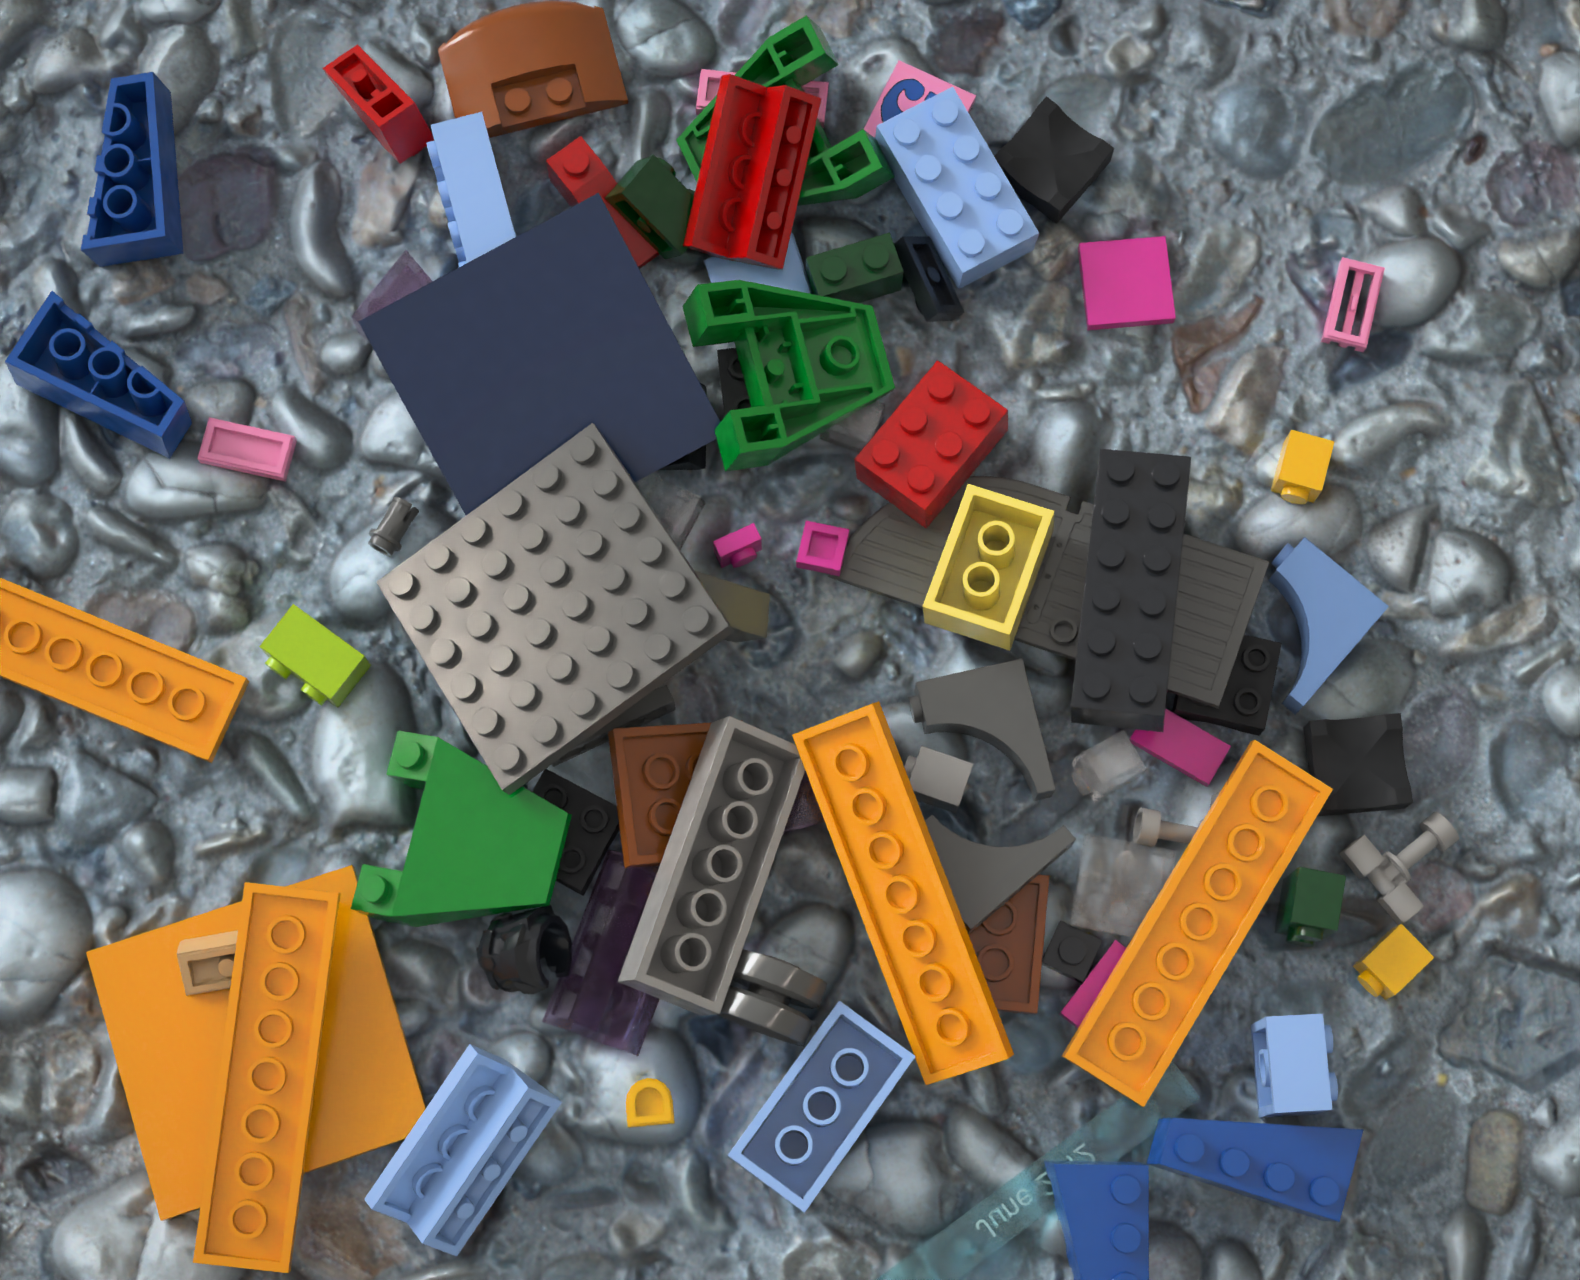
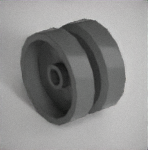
M742 949L732 980L747 987L748 990L729 986L721 1012L716 1015L763 1035L804 1047L813 1023L807 1015L789 1007V1004L808 1009L819 1007L827 983L789 962Z

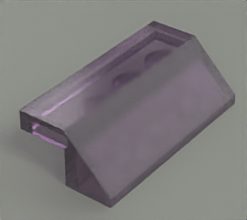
M612 850L607 851L572 942V964L569 976L559 977L542 1022L607 1047L639 1056L660 999L619 983L618 979L658 872V866L625 868L623 853Z

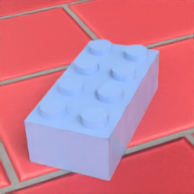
M954 87L877 125L875 139L895 176L894 180L927 236H930L941 261L958 290L1034 250L1039 232Z
M482 112L431 124L434 141L426 142L437 178L441 201L447 216L450 235L459 261V267L516 237Z
M838 1001L732 1148L728 1157L801 1212L805 1213L916 1056L841 1001Z

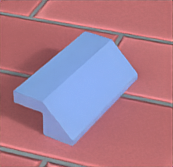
M469 1044L364 1200L372 1210L406 1222L422 1244L458 1256L561 1105V1100L505 1059Z

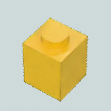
M1291 429L1283 442L1271 491L1281 494V498L1290 503H1314L1322 492L1335 441Z
M1399 924L1389 930L1353 967L1360 973L1357 977L1359 983L1374 997L1381 995L1386 1000L1401 991L1434 959V956L1402 924Z

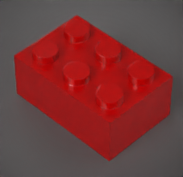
M937 360L854 458L857 479L927 529L1008 431V410Z

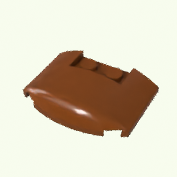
M539 1L514 5L471 22L460 29L446 44L444 42L438 48L455 118L482 112L489 138L629 104L603 8L597 6L593 8L571 1Z

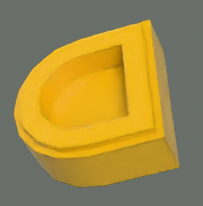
M646 1078L637 1081L631 1086L626 1098L628 1128L675 1124L672 1095L663 1082L657 1079Z

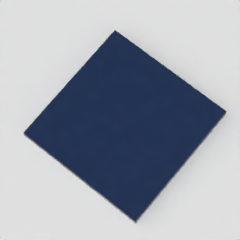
M599 193L358 321L465 515L475 510L591 423H594L601 431L634 482L717 439L715 429L721 421Z

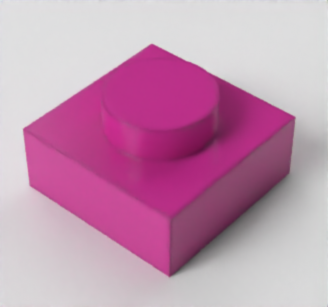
M806 520L796 567L840 576L849 539V529Z
M752 523L713 541L714 554L721 568L732 564L733 568H738L756 559V552L762 550V539L755 524Z

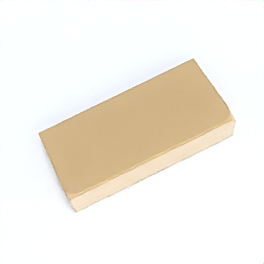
M238 930L184 939L179 942L176 955L186 996L230 988Z

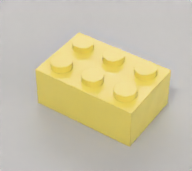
M968 484L922 606L924 623L1010 651L1054 530V511Z

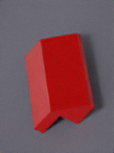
M732 74L721 76L683 247L721 259L778 270L783 269L822 98L787 85L765 87Z

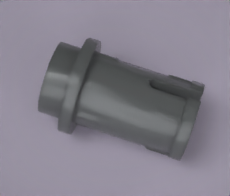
M394 497L377 529L370 530L369 535L371 539L368 544L381 554L391 557L394 551H400L402 548L399 542L419 513V510L416 507H412V504L408 501Z

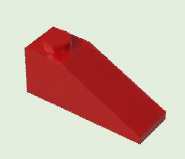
M358 44L323 68L325 74L376 139L399 164L418 154L427 146L426 142L434 141V137L416 103Z
M582 136L546 160L551 183L571 207L597 193L600 194L639 269L660 255L605 199L617 182Z

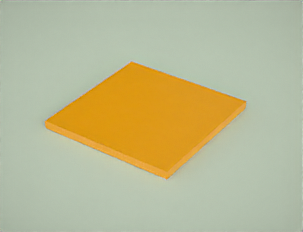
M353 865L286 886L341 893L304 1174L405 1140L427 1108L370 917L351 909L358 883V877ZM242 901L86 952L161 1221L198 1210L201 1206L230 993L229 988L186 996L176 955L179 942L184 939L237 931Z

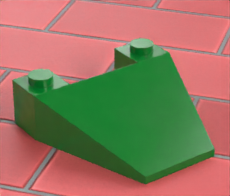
M806 15L770 36L735 76L765 87L787 85L804 92L803 85L839 64L821 28ZM717 95L676 139L696 182L699 177ZM817 118L797 206L859 198L894 178L895 176L877 140L862 129L838 144L831 146Z
M743 280L698 284L682 306L693 347L735 343L749 396L750 408L730 410L715 429L725 472L767 466L895 389L874 308L871 305Z
M398 731L386 775L411 788L424 790L403 871L362 864L351 909L377 920L421 927L549 906L572 815L523 786L508 795L502 791L486 764L439 737Z

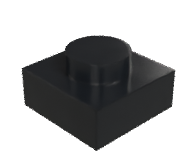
M1060 921L1042 958V965L1082 984L1103 940Z

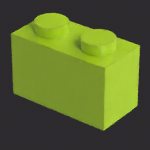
M292 604L259 646L269 657L265 665L285 680L291 674L304 683L300 690L321 706L328 700L338 708L371 666L363 654L294 604Z

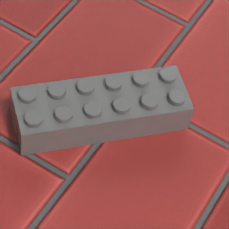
M732 716L711 723L619 976V983L701 1016L720 1014L805 772L795 744Z

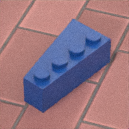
M154 72L112 78L102 126V133L105 135L102 153L97 155L95 172L98 174L94 197L89 199L87 210L90 221L87 235H83L81 251L99 267L184 254L171 92Z
M53 291L50 292L5 360L16 385L169 459L192 424L185 401L145 367L139 366L115 342H110L93 327L91 322L80 313H75Z
M1162 1118L1158 1120L1146 1164L1321 1221L1340 1222L1364 1129Z
M1044 1161L1048 1178L1051 1181L1055 1198L1054 1204L1058 1220L1061 1222L1067 1247V1258L1069 1266L1072 1268L1074 1280H1149V1165L1139 1162Z

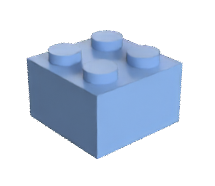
M1323 1014L1269 1016L1251 1024L1259 1118L1316 1115L1332 1110V1101H1337L1338 1084L1335 1073L1329 1072L1327 1053L1333 1052V1034L1331 1026L1324 1025Z

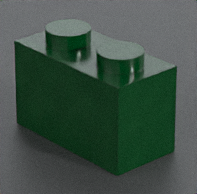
M652 155L636 161L605 199L666 260L681 256L688 249L683 247L695 191L687 189L675 177L676 172L668 162Z
M890 232L806 257V274L812 292L815 295L861 303L901 291L904 272Z
M1298 867L1285 877L1282 882L1274 933L1287 935V943L1313 947L1314 941H1323V939L1337 932L1346 876Z

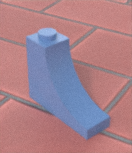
M1306 537L1295 548L1287 543L1271 562L1277 569L1268 580L1288 602L1300 632L1301 660L1298 674L1289 694L1281 703L1294 715L1309 701L1389 607Z

